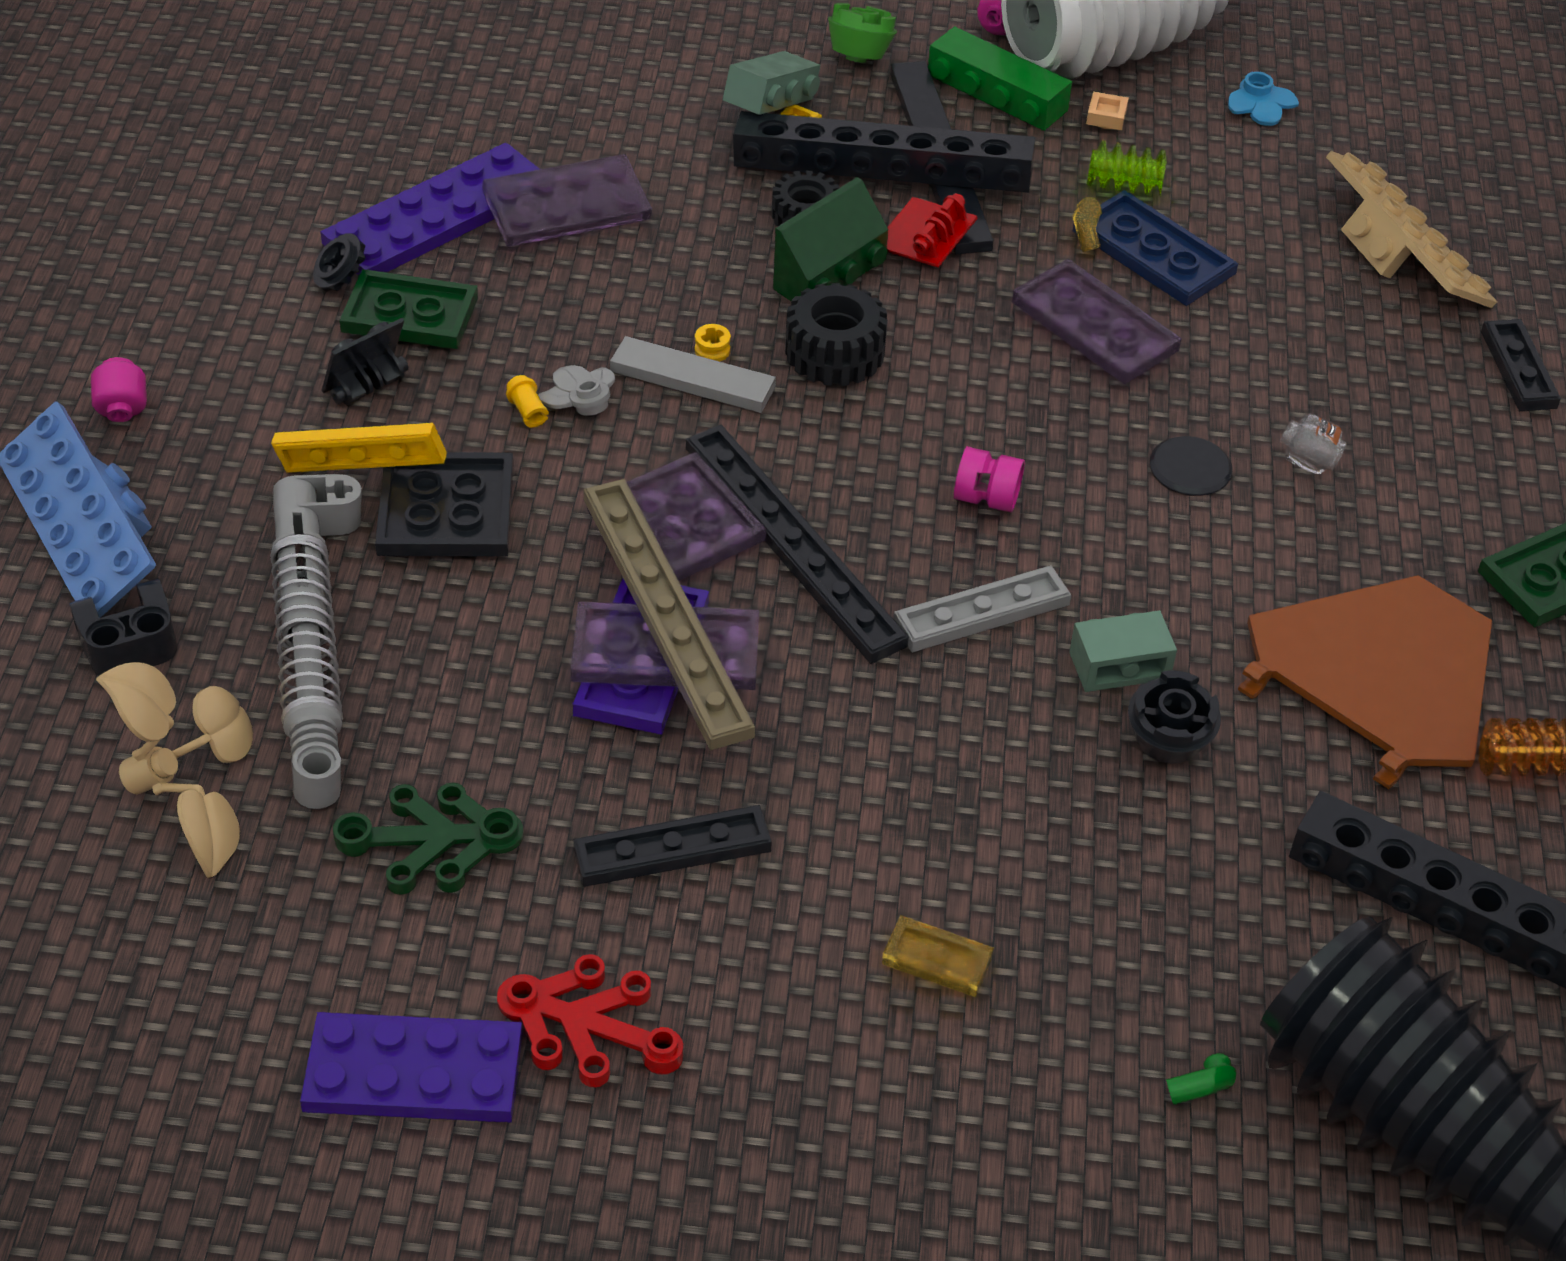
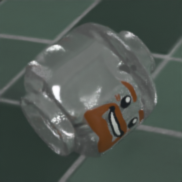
M1313 413L1304 415L1299 422L1291 420L1280 441L1287 445L1285 448L1286 460L1313 474H1320L1326 469L1332 471L1341 458L1347 443L1342 439V430L1338 425Z

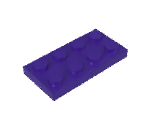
M622 577L573 702V716L662 735L679 688ZM681 585L702 624L709 605V591Z
M317 1012L300 1100L302 1112L512 1123L523 1036L522 1022Z

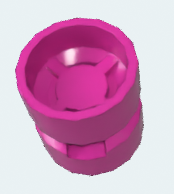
M966 446L956 477L954 499L973 504L986 500L988 507L1012 513L1023 479L1025 460L1002 454L995 460L989 451ZM983 473L991 474L988 485L981 482Z

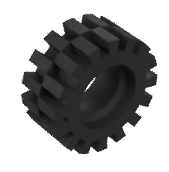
M806 170V175H801L800 171H794L793 177L788 174L783 175L782 181L778 179L775 182V187H773L772 219H775V225L777 227L839 189V185H834L835 180L831 177L825 180V174L820 172L817 176H812L813 171Z

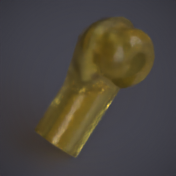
M1093 197L1081 199L1073 214V221L1082 252L1100 247L1096 225L1102 210L1099 201Z

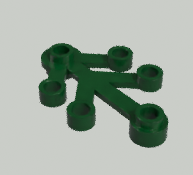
M446 783L439 788L437 792L438 806L447 815H457L460 813L470 822L468 824H454L420 798L415 787L409 784H401L394 787L389 794L392 812L400 817L412 816L422 825L372 827L371 821L367 816L356 812L340 816L333 825V835L337 849L350 857L363 855L369 847L421 845L404 860L392 863L386 870L389 890L399 895L411 892L417 883L416 875L454 844L470 843L454 859L443 860L435 869L436 884L440 890L447 893L459 891L465 885V873L489 853L503 854L517 848L522 842L524 832L521 820L511 810L500 807L486 810L466 794L465 788L458 783ZM452 796L459 798V799H457V800H455V801H447V800H445V799H447L448 797H452ZM402 798L411 799L409 802L406 803L398 802V800ZM448 873L457 874L456 877L451 879L443 877ZM398 875L409 876L405 880L394 879Z

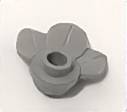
M564 366L558 368L553 373L555 386L539 393L538 396L543 405L549 408L562 409L574 406L581 415H595L608 407V399L611 395L609 388L615 383V375L605 367L589 372L581 366Z

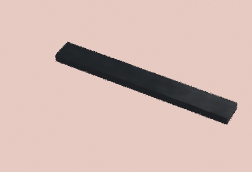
M926 61L891 64L890 76L908 125L951 129ZM930 184L937 204L943 205V201L948 195L960 194L966 202L964 205L966 213L976 215L978 218L954 247L955 255L992 251L994 240L974 188Z
M722 424L686 438V450L870 664L908 647V635Z

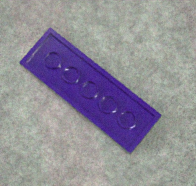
M505 142L320 231L321 241L326 246L340 235L354 234L366 245L363 253L366 257L365 261L359 265L358 269L360 272L356 274L359 276L362 269L387 273L552 191V178Z

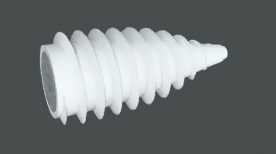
M1001 0V9L1005 33L1015 55L1053 73L1056 72L1064 78L1073 79L1081 76L1084 72H1099L1106 66L1118 67L1128 59L1139 60L1144 58L1150 51H1163L1171 42H1181L1187 39L1193 30H1200L1208 25L1213 14L1216 15L1223 12L1229 0Z

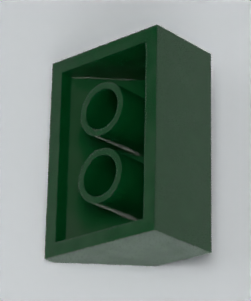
M856 177L775 228L773 290L792 301L795 296H801V291L807 288L815 289V285L824 284L828 286L832 285V283H840V285L846 286L852 284L858 277L872 268L878 267L886 260L889 229L861 179Z

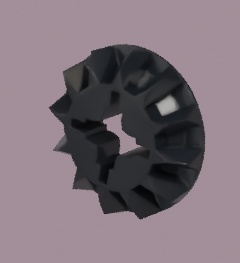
M351 233L340 235L330 241L317 257L313 271L315 284L326 292L330 290L339 291L344 283L350 284L352 276L360 272L358 269L359 265L365 261L366 257L363 253L366 245L356 235Z

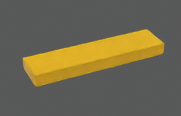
M434 423L277 432L274 434L271 442L286 473L444 464L447 451Z

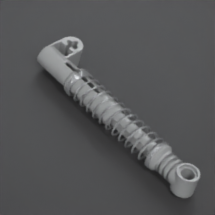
M343 474L288 476L279 480L274 485L272 491L276 540L272 544L270 559L273 566L271 572L274 578L272 585L275 591L273 598L275 601L274 612L276 614L275 625L277 628V652L279 655L277 663L280 668L278 676L281 682L279 690L282 696L280 704L283 710L281 721L285 734L290 738L294 797L301 805L313 809H321L332 805L339 798L341 791V757L339 755L337 734L340 732L343 724V713L340 701V679L337 672L339 666L336 659L333 600L330 593L332 587L329 580V555L325 540L321 536L350 534L360 526L362 488L355 478ZM295 544H302L303 553L296 554ZM296 557H303L304 566H297ZM326 642L330 644L328 650L320 646ZM282 646L287 648L283 653L281 650ZM293 650L294 660L287 658L285 655ZM329 656L331 661L327 663L322 658ZM283 659L288 662V663H287L286 665H284V666H283V663H282ZM294 664L295 673L289 672L286 669ZM330 669L332 674L329 677L324 675L323 672ZM285 673V674L291 675V676L287 677V678L284 680L283 674ZM295 678L296 687L289 685L287 682ZM331 682L334 686L331 690L324 688V685ZM285 686L291 689L287 693L284 691ZM296 692L297 700L291 699L288 696ZM332 696L335 699V701L329 699L328 697ZM286 700L290 702L287 706L285 705Z

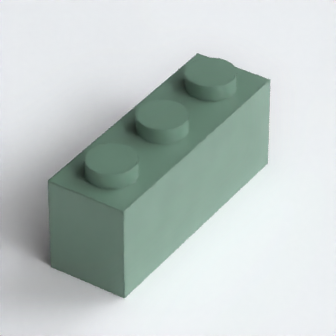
M786 51L731 64L722 100L758 115L812 100L820 85L818 74L821 65Z

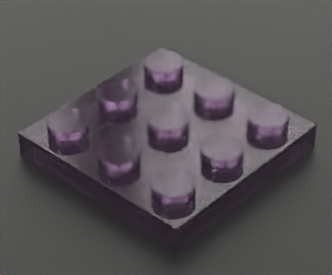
M696 452L627 482L678 581L764 542L766 539V528Z

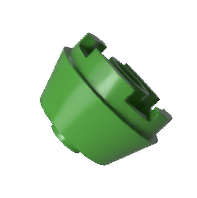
M835 3L832 16L828 17L832 49L846 55L845 58L854 62L865 63L867 59H882L897 33V30L894 29L896 17L891 16V13L870 6H866V8L852 7L850 11L849 3Z

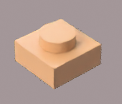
M1093 91L1086 124L1098 126L1102 129L1122 130L1129 97Z

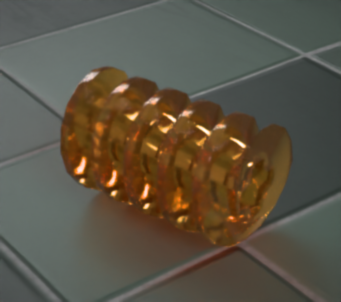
M1501 718L1489 719L1483 728L1479 745V763L1482 773L1490 776L1494 763H1497L1500 774L1508 776L1511 773L1512 764L1516 763L1518 774L1520 776H1527L1531 763H1534L1536 774L1545 776L1548 772L1549 763H1552L1555 775L1563 776L1566 773V718L1561 721L1555 718H1545L1541 722L1537 718H1527L1523 722L1519 718H1509L1505 722Z

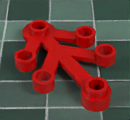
M587 954L577 959L573 970L543 980L528 974L515 975L506 979L498 989L497 1004L499 1010L510 1021L522 1022L531 1043L532 1061L539 1069L552 1070L558 1067L563 1059L562 1042L557 1036L548 1034L542 1016L562 1024L579 1063V1078L588 1087H600L610 1077V1061L604 1053L596 1050L590 1034L642 1052L645 1067L656 1074L672 1073L682 1064L683 1041L672 1029L659 1027L650 1032L602 1015L627 1005L640 1006L650 999L651 980L642 971H630L622 977L620 986L570 1003L555 998L581 987L590 990L598 988L603 984L605 980L603 960L596 955ZM590 968L598 971L594 975L582 973L585 969ZM632 985L644 987L639 992L630 991L628 988ZM519 994H528V995H529V996L526 997V998H517V997H515L516 995H519ZM657 1044L671 1045L666 1049H659L655 1047V1045ZM544 1048H551L556 1051L550 1056L539 1054V1051ZM591 1065H598L603 1068L598 1073L586 1071V1068Z

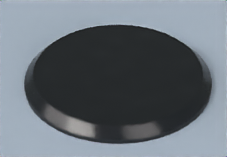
M1181 436L1167 439L1158 444L1150 456V469L1154 477L1168 489L1185 495L1203 496L1215 493L1224 488L1232 476V463L1228 455L1214 443L1198 437Z

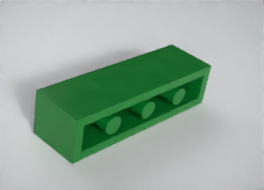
M955 26L930 45L928 69L931 77L1045 131L1068 111L1072 87L1071 80Z

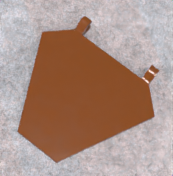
M1419 575L1249 615L1247 624L1256 661L1249 663L1243 670L1242 674L1247 679L1238 686L1240 692L1254 699L1261 693L1271 678H1275L1387 751L1379 762L1383 767L1373 778V780L1387 789L1395 785L1408 766H1473L1492 626L1491 619Z

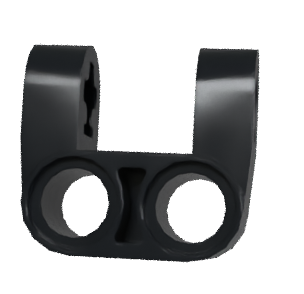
M159 578L136 584L141 607L99 618L92 597L69 603L83 651L95 674L101 675L116 666L131 662L156 666L169 661L175 656L177 642L167 598Z

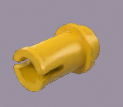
M525 375L513 377L506 386L508 401L516 405L527 427L532 428L542 425L548 419L547 415H549V412L536 393L537 384L533 379Z

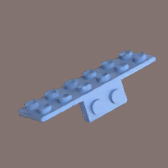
M54 402L0 452V466L74 600L92 597L98 616L101 618L155 568L156 563L141 539L152 526L143 513L146 509L145 504L127 486L130 482L127 474L116 464L111 463L108 466L92 456L64 406Z

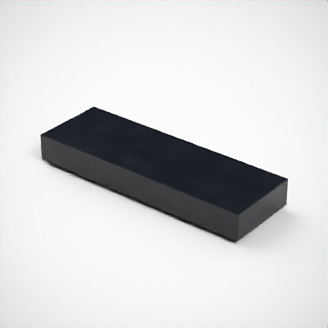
M1522 319L1484 321L1481 333L1518 411L1557 409L1561 397Z

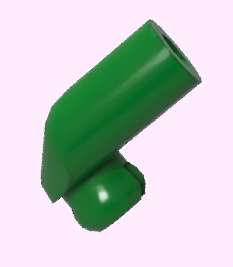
M1222 1053L1212 1054L1204 1061L1205 1069L1166 1079L1173 1105L1205 1097L1232 1087L1236 1080V1069L1231 1066V1059Z

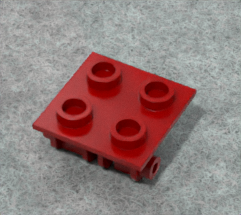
M957 193L948 195L944 199L943 205L912 197L888 226V252L939 267L978 218L976 215L966 213L965 199Z

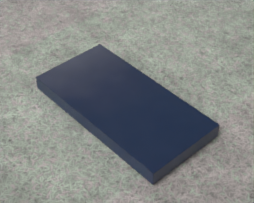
M1125 190L1077 218L1073 223V232L1185 306H1188L1237 273L1239 263Z

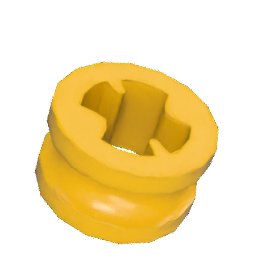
M706 324L699 327L695 333V354L719 362L725 360L730 354L731 335L729 330L719 324Z

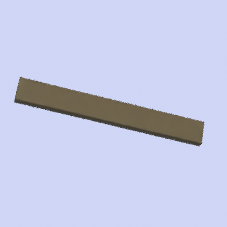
M621 479L583 489L584 501L710 751L755 738V726L626 480Z

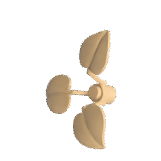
M140 662L125 663L102 673L96 678V681L110 695L120 717L130 731L146 742L141 748L133 751L131 757L121 762L119 775L122 784L129 792L136 795L153 789L155 795L164 792L181 793L178 797L177 812L183 832L206 877L215 876L235 852L239 842L240 828L234 810L221 794L211 792L205 795L203 787L199 784L167 782L173 779L174 774L178 770L177 758L208 742L215 757L223 763L236 762L245 757L253 741L252 725L247 713L239 706V701L227 690L217 686H209L202 689L196 694L192 709L194 720L204 735L171 751L168 748L155 746L167 735L174 725V720L169 714L175 708L176 697L166 677L155 667Z

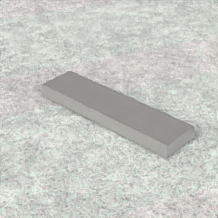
M628 336L624 337L610 360V370L614 373L762 413L776 386V377Z
M1052 565L894 611L893 620L908 635L910 651L916 652L1069 606L1071 593Z

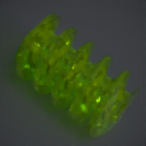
M1102 140L1098 148L1092 151L1087 186H1091L1095 178L1099 177L1100 187L1105 189L1110 180L1114 179L1116 191H1120L1127 181L1131 193H1135L1139 185L1143 184L1145 195L1149 196L1154 187L1158 186L1161 197L1167 164L1166 151L1161 149L1157 157L1153 159L1151 148L1146 147L1139 157L1136 145H1131L1127 153L1123 154L1121 143L1117 142L1112 151L1108 152L1106 140Z

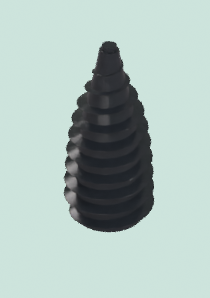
M1367 916L1353 923L1314 955L1285 985L1265 1011L1260 1021V1026L1275 1040L1268 1059L1269 1068H1282L1298 1062L1304 1068L1297 1086V1094L1299 1096H1307L1324 1089L1334 1095L1327 1114L1328 1123H1337L1353 1116L1364 1122L1365 1124L1357 1145L1358 1150H1367L1385 1142L1397 1151L1390 1170L1391 1177L1400 1176L1417 1168L1431 1176L1424 1199L1426 1203L1452 1193L1467 1202L1462 1226L1470 1225L1484 1217H1488L1506 1227L1503 1246L1523 1239L1546 1252V1261H1566V1140L1563 1141L1552 1121L1563 1098L1540 1104L1536 1102L1528 1088V1084L1538 1062L1514 1070L1511 1069L1501 1054L1511 1030L1487 1038L1482 1034L1474 1022L1484 999L1458 1007L1447 994L1456 969L1430 977L1419 965L1428 940L1403 949L1388 934L1393 917L1377 923L1371 916Z

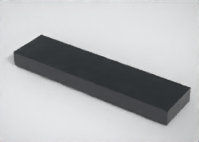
M760 805L573 839L574 853L583 887L771 852L772 846Z

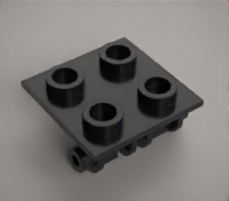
M400 318L390 324L388 322H381L371 328L367 335L354 341L349 338L337 344L331 352L322 392L326 393L331 390V396L336 404L344 403L348 405L364 397L365 394H371L373 386L376 389H381L384 384L388 385L403 378L404 372L409 370L408 363L403 356L396 357L394 353L404 319Z

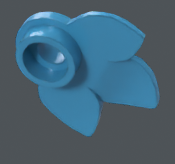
M1258 71L1248 73L1245 79L1241 81L1239 89L1232 92L1228 99V108L1233 114L1250 113L1253 121L1264 126L1278 124L1281 120L1282 109L1299 106V101L1293 92L1274 86L1273 78L1270 75Z

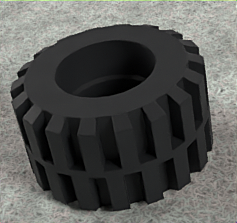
M832 283V285L828 286L820 284L815 285V289L807 288L801 291V296H795L787 310L785 354L787 355L789 365L795 366L794 371L799 375H807V380L812 382L821 381L823 385L832 386V383L846 386L849 385V382L859 383L865 381V376L872 377L877 372V368L882 366L885 356L888 320L886 308L882 307V302L878 298H872L871 292L865 289L858 290L857 286L850 284L848 286H842L840 283Z

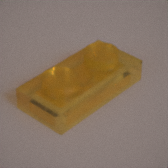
M900 915L883 952L882 964L976 997L992 960L994 947Z

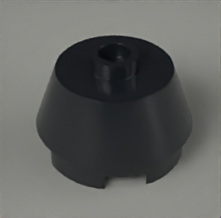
M1163 671L1160 674V678L1149 681L1144 685L1143 683L1140 684L1131 697L1128 706L1130 723L1140 748L1149 757L1163 763H1183L1195 757L1217 735L1221 725L1219 701L1216 694L1212 697L1205 688L1198 684L1199 677L1183 671Z

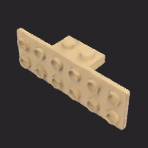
M1333 151L1329 152L1326 158L1364 199L1341 230L1380 275L1391 278L1408 256L1413 253L1447 292L1490 308L1494 307L1497 301L1488 292L1491 286L1483 278L1472 274L1467 269L1469 262L1462 255L1453 250L1450 251L1446 246L1447 238L1438 230L1428 227L1425 223L1427 220L1426 215L1418 208L1405 202L1407 195L1399 187L1388 183L1384 179L1387 173L1380 166L1371 161L1366 165L1349 152L1345 155Z

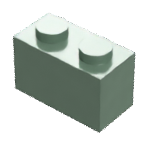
M1159 610L1076 622L1074 624L1069 653L1084 691L1090 692L1148 683L1160 678L1161 672L1173 670L1177 648Z

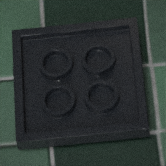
M447 452L444 464L383 467L375 540L376 555L508 556L514 466L513 453Z

